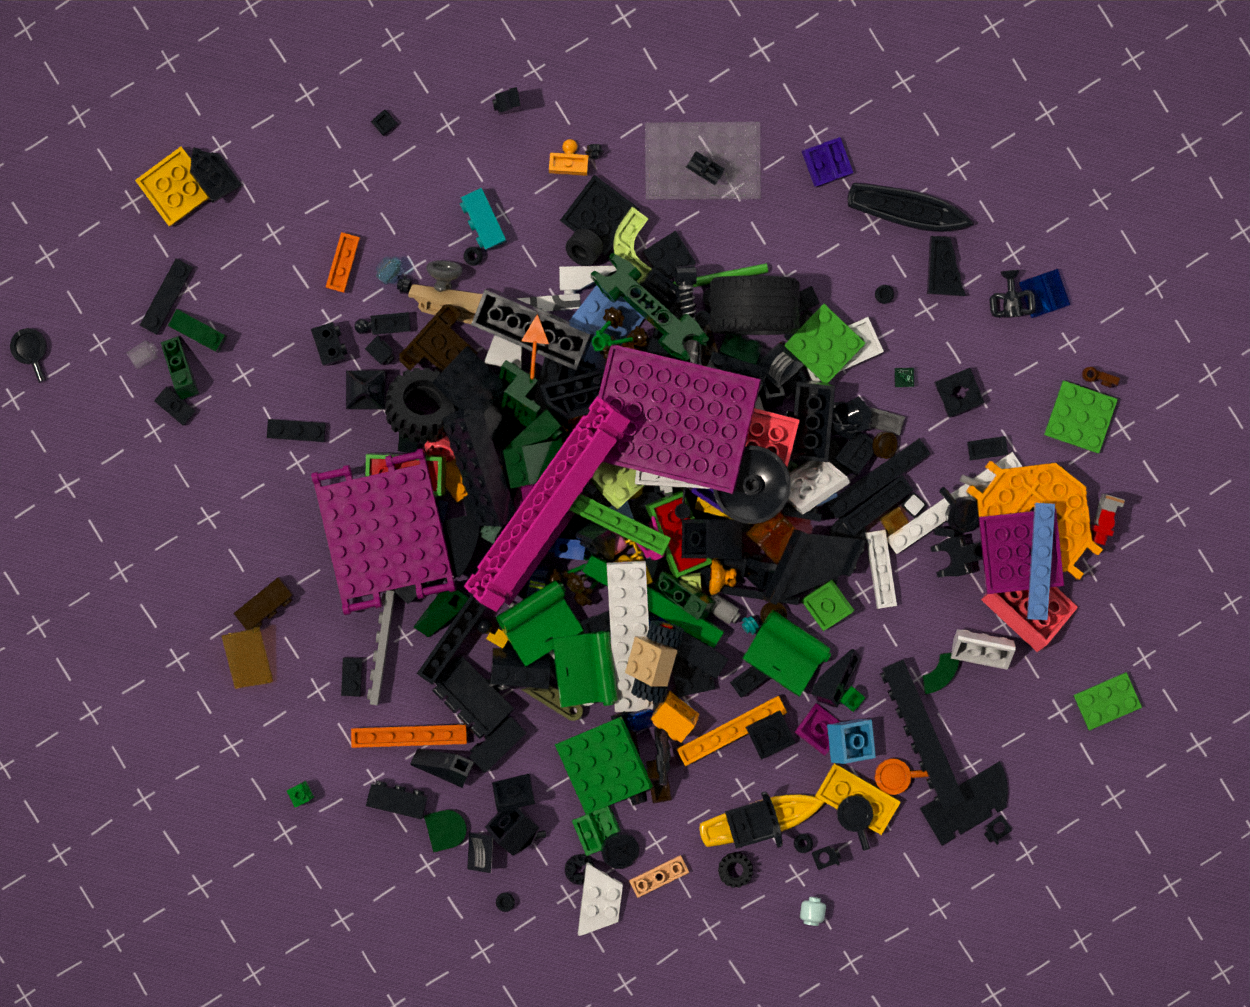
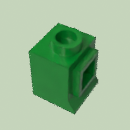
M306 781L287 790L295 808L314 798Z

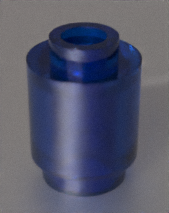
M642 709L629 713L628 718H626L628 729L636 732L652 727L653 721L651 717L654 713L652 709Z

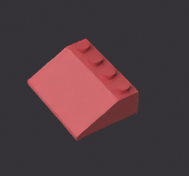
M754 408L745 446H759L769 449L777 454L788 467L799 419Z
M1050 587L1048 620L1027 619L1029 590L985 594L981 600L1036 652L1048 645L1078 608L1057 587Z

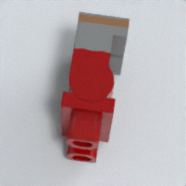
M1101 494L1094 517V525L1091 524L1090 530L1093 531V542L1105 545L1108 535L1113 536L1114 531L1111 529L1115 525L1114 516L1117 506L1123 507L1124 499Z

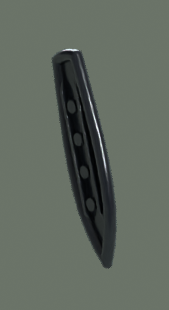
M853 183L848 193V207L906 227L924 231L947 232L961 230L974 225V222L955 206L942 199L920 192L887 186Z

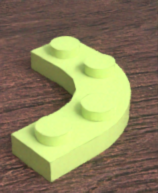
M631 207L616 230L613 248L614 254L629 261L638 269L642 276L636 282L640 283L651 268L636 256L634 241L648 218Z

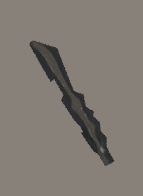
M659 702L654 703V711L659 706ZM656 727L654 729L655 746L657 749L655 758L659 774V785H667V772L670 769L669 760L671 758V746L668 742L669 735L663 728L659 729Z

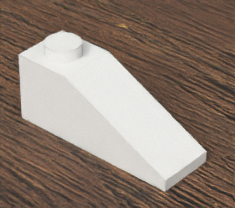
M614 266L559 267L560 291H564V294L568 295L575 294V291H580L594 283L590 275L593 271L609 276L617 270Z

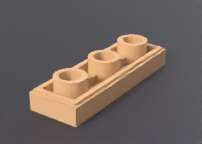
M679 855L630 879L629 882L638 898L688 874L689 871L682 856ZM658 873L663 875L661 880L655 877Z

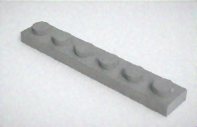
M387 590L382 595L384 611L380 612L378 621L381 624V631H377L376 643H379L378 650H374L373 662H376L375 669H371L370 680L373 681L372 688L368 689L367 699L370 700L371 705H379L395 599L394 590Z

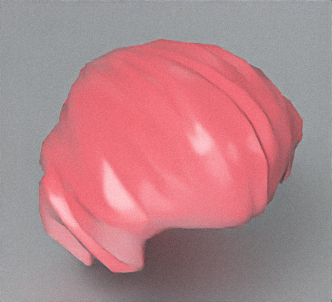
M447 436L443 439L438 437L436 442H426L424 446L426 455H445L446 462L448 461L449 463L455 459Z

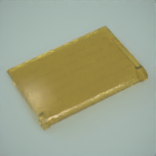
M260 627L221 635L235 689L273 682Z

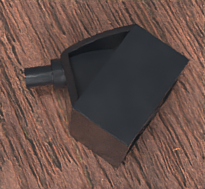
M346 370V409L385 410L386 371Z
M521 807L497 813L485 826L495 841L512 856L527 849L537 839L546 838L545 830L538 831V825Z

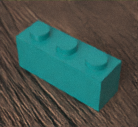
M482 188L461 197L463 202L459 204L464 214L468 212L471 218L468 220L472 231L476 230L479 235L476 240L480 248L484 247L487 251L507 242Z

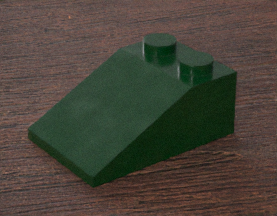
M546 409L505 449L562 440V443H564L573 430L560 414Z
M562 440L503 450L510 488L518 489L535 485L562 447Z

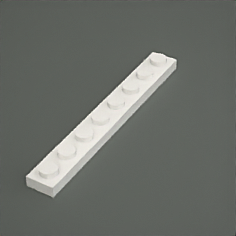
M1013 452L995 463L1001 469L1022 467ZM986 469L973 479L988 483L996 475ZM967 484L951 493L955 499L965 496L977 500L966 492L969 487ZM945 498L887 537V542L895 554H898L946 521L945 513L950 504Z

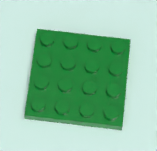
M622 716L555 744L586 815L653 787Z

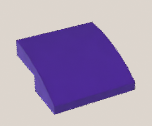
M840 137L802 151L814 187L853 174Z

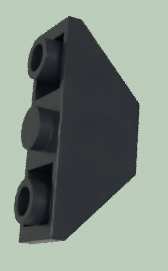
M592 523L576 533L575 537L580 540L579 544L587 548L589 553L603 561L613 562L616 536L609 529Z

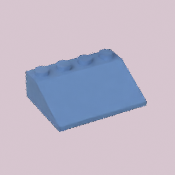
M596 285L569 322L595 332L594 336H597L596 331L600 330L606 323V320L603 319L605 309L614 307L617 310H621L622 315L625 317L623 326H618L617 329L609 326L603 333L608 334L610 337L614 336L616 340L627 338L630 332L636 326H639L645 318L622 297L615 303L611 302ZM591 342L584 362L589 360V363H595L598 370L605 369L607 359L599 351L594 350Z

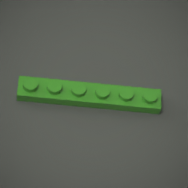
M582 494L577 496L569 509L662 556L671 539Z

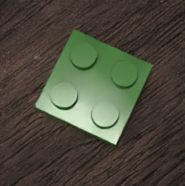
M833 580L828 581L801 600L823 631L854 611Z

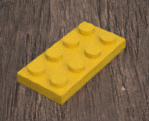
M835 763L815 794V797L836 809L839 803L848 796L858 795L864 797L873 808V819L868 828L880 835L884 832L901 803L899 800Z

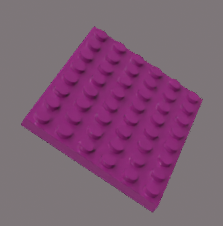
M618 345L610 346L598 397L614 406L630 422L626 430L623 431L624 437L622 439L616 438V444L610 449L603 462L734 494L761 380Z

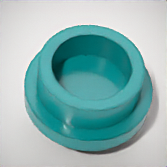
M751 616L742 619L744 631L747 634L751 633L754 635L756 630L759 629L756 621Z

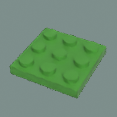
M823 304L784 346L823 383H828L864 346L865 342Z
M1062 381L1044 435L1099 454L1118 399Z

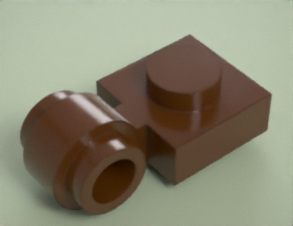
M1086 367L1082 371L1084 381L1093 382L1097 379L1101 381V385L1112 388V385L1117 386L1120 380L1116 376L1097 371L1094 367ZM1088 371L1092 372L1091 378L1087 376Z

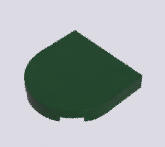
M447 809L424 815L433 853L453 848L463 841L467 826L464 818L459 813Z

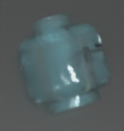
M389 256L384 257L375 268L377 272L376 277L386 285L396 283L404 273V269L401 266L403 262L396 256L393 258Z

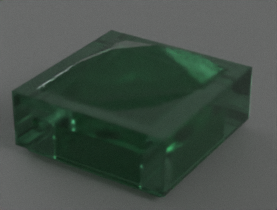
M894 368L895 388L914 387V368Z

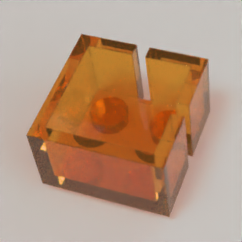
M779 513L769 521L755 524L746 535L778 565L791 534L796 528Z

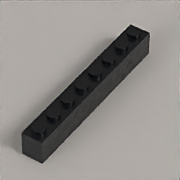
M901 659L882 667L880 676L883 683H888L890 690L887 692L891 701H896L898 708H895L899 719L903 718L906 724L903 726L907 737L911 736L913 740L911 747L914 754L918 753L921 761H918L922 772L926 771L929 778L926 781L930 790L934 789L937 795L934 797L937 806L946 810L964 802L965 799L904 660Z

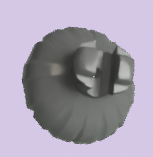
M446 260L429 262L426 268L429 275L436 279L434 288L439 292L451 289V280L459 278L463 272L459 264Z

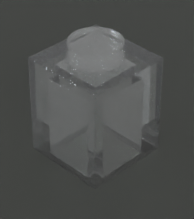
M146 340L126 352L138 370L158 358L156 346L153 342L149 343Z

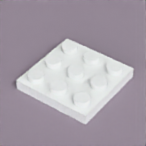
M808 460L790 473L791 493L788 502L801 514H805L837 491L843 489V487L850 483L849 479L830 462Z

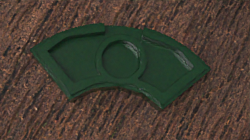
M952 652L939 654V662L936 668L930 673L923 675L925 694L942 689L955 675L959 660L951 659Z

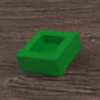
M851 686L845 692L840 702L854 712L865 697Z

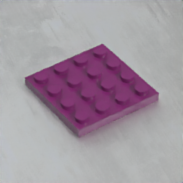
M1056 509L1054 514L1050 587L1064 586ZM1034 511L978 517L986 594L1029 590Z

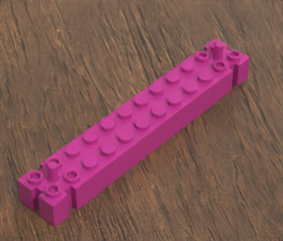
M598 396L588 408L590 410L588 415H583L477 567L479 569L475 575L472 574L464 585L479 603L495 612L503 605L505 601L504 596L508 598L512 596V590L515 588L516 583L526 572L533 559L536 558L544 543L548 541L551 533L560 524L561 519L571 508L577 496L581 494L584 486L593 477L594 472L604 461L610 449L616 444V438L622 439L624 437L623 431L626 430L630 420L614 406Z

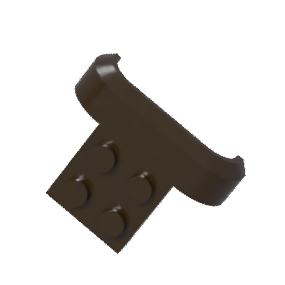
M444 304L399 354V361L411 371L425 356L442 372L466 346L476 355L478 352L451 328L462 313L452 304Z

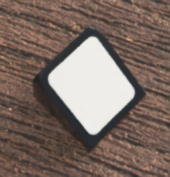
M912 492L900 506L915 519L927 504Z

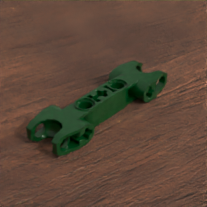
M612 253L609 256V260L617 270L615 274L604 276L599 272L593 271L590 274L591 279L598 286L602 294L611 302L615 303L622 297L650 324L659 330L663 336L658 342L671 356L681 361L690 362L691 357L684 349V343L689 340H695L706 346L709 343L707 335L688 314H684L680 319H677L636 282L642 276L638 269L629 261ZM635 293H638V294L641 295V296L638 297V298H633V297H631V295H633V294H635ZM662 318L668 319V322L661 323L659 322V320Z

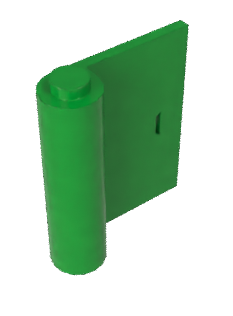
M551 582L496 617L500 627L525 667L553 650L552 639L574 636L583 631L564 600V592L566 590L561 582Z
M772 610L742 659L800 697L817 666L822 662H827L831 653L829 652L830 647Z
M610 631L552 639L560 707L601 702L604 706L614 705L615 701L618 700Z

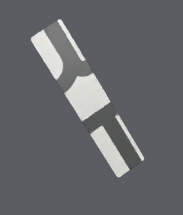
M579 293L517 298L534 307L542 308L544 311L579 309L581 306Z

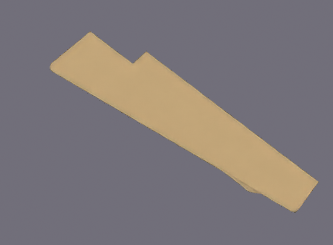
M415 284L411 286L408 294L410 298H414L419 303L418 308L422 312L436 315L444 304H452L462 313L456 321L468 324L472 323L483 295L450 289L439 292L434 287Z

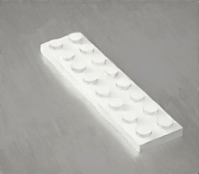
M646 561L607 563L611 649L618 700L615 701V712L653 710V701L649 702L632 695L631 691L635 678L625 673L635 636L647 637L649 629Z

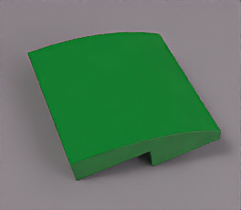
M610 805L572 820L586 856L601 851L602 844L607 837L616 832H621Z

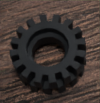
M733 852L722 858L719 863L718 873L725 885L732 888H741V886L746 885L751 880L753 867L747 856L742 853ZM732 863L742 865L743 873L741 876L732 877L729 875L728 868Z

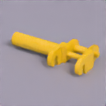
M629 539L626 540V544L633 545L636 551L631 558H636V561H645L644 553L639 546ZM646 565L647 585L653 583V580Z

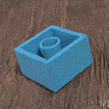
M856 719L827 725L831 763L846 764L876 758L872 720Z

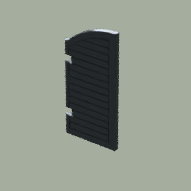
M1000 761L959 785L965 799L964 802L943 810L933 800L920 808L941 846L955 838L953 832L956 830L961 835L992 817L990 810L995 808L998 813L1007 808V779Z

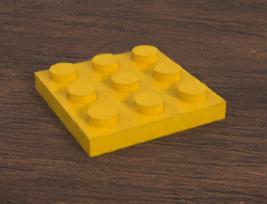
M182 146L135 180L169 227L209 199L190 174L191 158Z

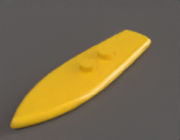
M808 795L771 797L781 832L807 820L825 803L817 797ZM725 813L700 823V836L706 847L734 843Z

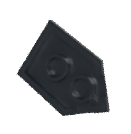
M193 147L190 174L212 203L217 202L242 186L220 154L201 151V149Z

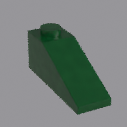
M176 309L168 324L169 327L219 353L227 338L225 334Z

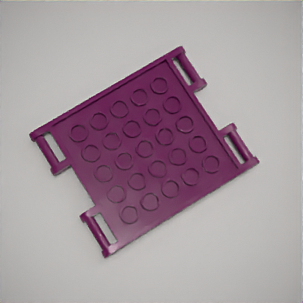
M423 448L417 449L416 452L394 457L392 455L386 456L385 461L389 471L353 479L350 465H345L341 469L311 474L344 615L372 607L381 608L380 592L415 585L418 599L440 592L456 591L454 575ZM416 459L420 461L419 465L397 470L395 468V464ZM345 476L346 481L326 486L321 484L322 480ZM447 577L448 583L423 588L422 583ZM369 594H373L374 599L354 604L349 603V599Z

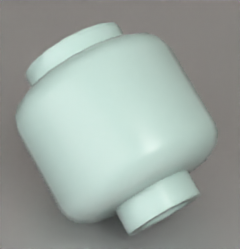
M809 897V900L802 902L800 918L804 920V924L819 926V923L824 921L826 905L820 902L821 898Z

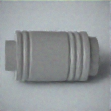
M718 594L711 595L710 598L716 601L710 612L728 624L731 622L735 623L740 616V613H738L739 608Z

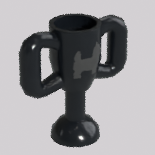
M1019 270L1001 271L1003 278L1007 279L1008 292L1006 294L994 293L990 297V312L993 317H1021L1023 314L1031 315L1035 312L1036 301L1034 293L1030 290L1015 291L1014 278L1018 276ZM1024 296L1028 298V309L1022 307L1021 298ZM998 298L1004 300V310L998 312Z

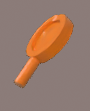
M889 758L883 760L877 766L874 779L881 791L890 795H896L908 788L911 778L928 777L926 771L922 772V770L910 771L903 761Z

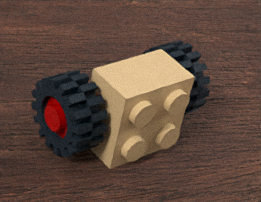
M652 620L647 637L635 636L625 671L626 674L635 678L631 691L632 695L649 702H665L668 682L677 654V650L670 646H680L684 634L683 628L669 622Z

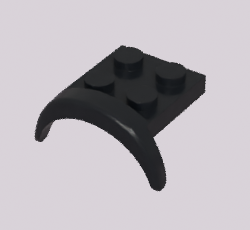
M766 791L761 793L763 798L761 801L725 811L736 849L774 837L777 847H782L783 841L778 818L772 800Z

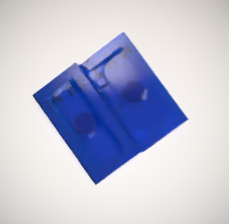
M1058 269L1019 282L1022 291L1030 290L1035 295L1036 309L1030 315L1031 318L1070 305ZM1024 296L1028 308V298L1027 296Z

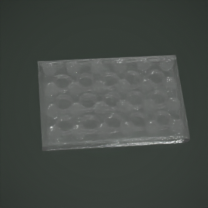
M760 122L645 123L646 200L761 199ZM695 151L725 168L715 186L686 168Z

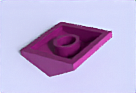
M815 703L801 721L795 733L825 756L830 750L827 725L839 723L840 721Z

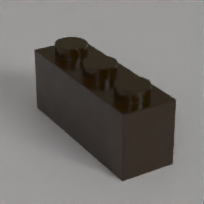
M277 577L233 614L247 631L251 629L256 631L263 625L262 620L266 617L271 619L278 613L276 610L281 605L285 607L292 602L291 597L294 593L281 577Z

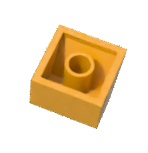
M669 691L665 702L659 704L651 720L659 729L663 728L668 732L671 739L678 740L681 743L695 727L700 714Z

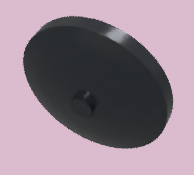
M745 446L734 494L713 489L714 496L719 507L730 518L746 524L763 523L777 516L786 506L791 493L790 473L784 461L771 450L759 446Z

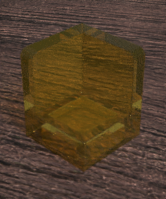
M900 506L879 518L889 535L908 523Z

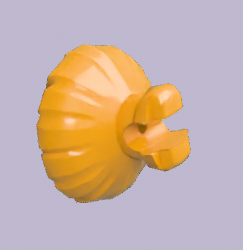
M712 559L709 592L711 595H714L721 590L724 584L734 587L736 584L734 577H736L737 572L734 568H731L730 571L725 570L718 559Z

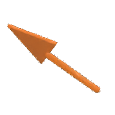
M538 314L521 340L522 342L533 343L530 379H534L537 343L549 344Z

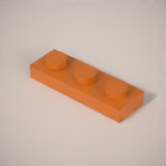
M341 232L325 288L345 293L360 237Z

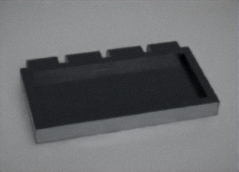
M462 655L434 682L437 686L432 691L441 700L448 696L444 704L454 714L460 709L462 710L457 717L467 727L474 722L470 730L479 739L484 735L489 737L515 710L494 687L489 686L490 683Z

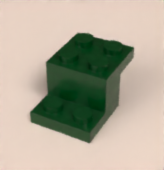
M505 360L501 366L499 378L508 387L504 391L501 411L528 427L539 417L541 408L533 400L538 380L535 377L530 379V373L524 372L515 363Z

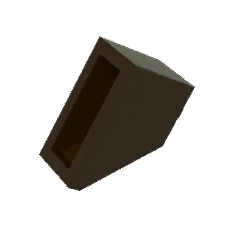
M665 758L663 759V772L665 767ZM656 760L646 761L648 776L653 785L650 788L653 803L671 801L668 774L667 785H659Z

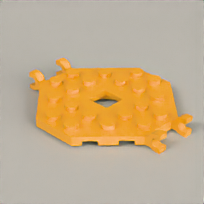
M989 461L985 468L996 476L986 489L981 493L973 485H970L966 490L968 494L977 499L979 517L1029 512L1032 507L1034 508L1035 503L1055 504L1063 572L1068 571L1074 578L1079 580L1084 573L1073 565L1085 549L1088 548L1095 555H1099L1103 550L1092 541L1086 486L1057 463L1001 469L995 463Z

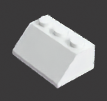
M957 629L953 639L951 659L1008 670L1016 647L1013 640H1008L1004 637L998 638L984 633L978 634L968 630Z

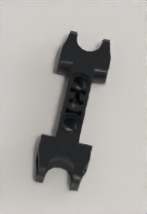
M959 535L929 546L931 552L946 551L950 556L949 566L937 571V577L962 576L973 573L972 562L983 559L982 555L977 556L975 554V548L981 545V541L967 544L965 535Z

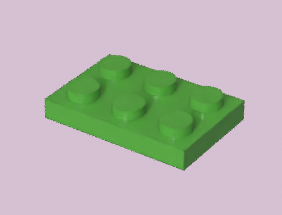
M1127 672L1073 695L1088 730H1092L1142 708Z

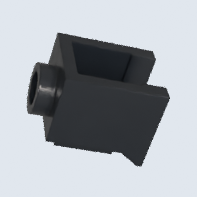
M379 335L365 348L382 366L384 363L388 365L395 358L392 353L393 349L384 340L381 341Z

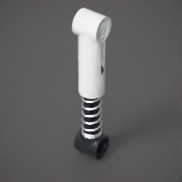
M695 265L675 266V283L680 287V296L682 298L680 301L682 307L680 309L683 314L681 316L688 314L695 320L694 313L696 310H694L695 303L693 299L695 297L693 296V286L697 283ZM689 340L683 345L691 357L689 363L697 364L699 342L695 340Z

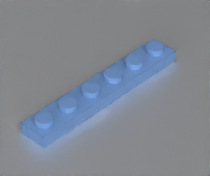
M1034 504L1027 619L1048 620L1055 504Z

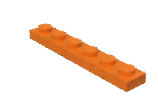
M465 724L351 728V748L467 744Z

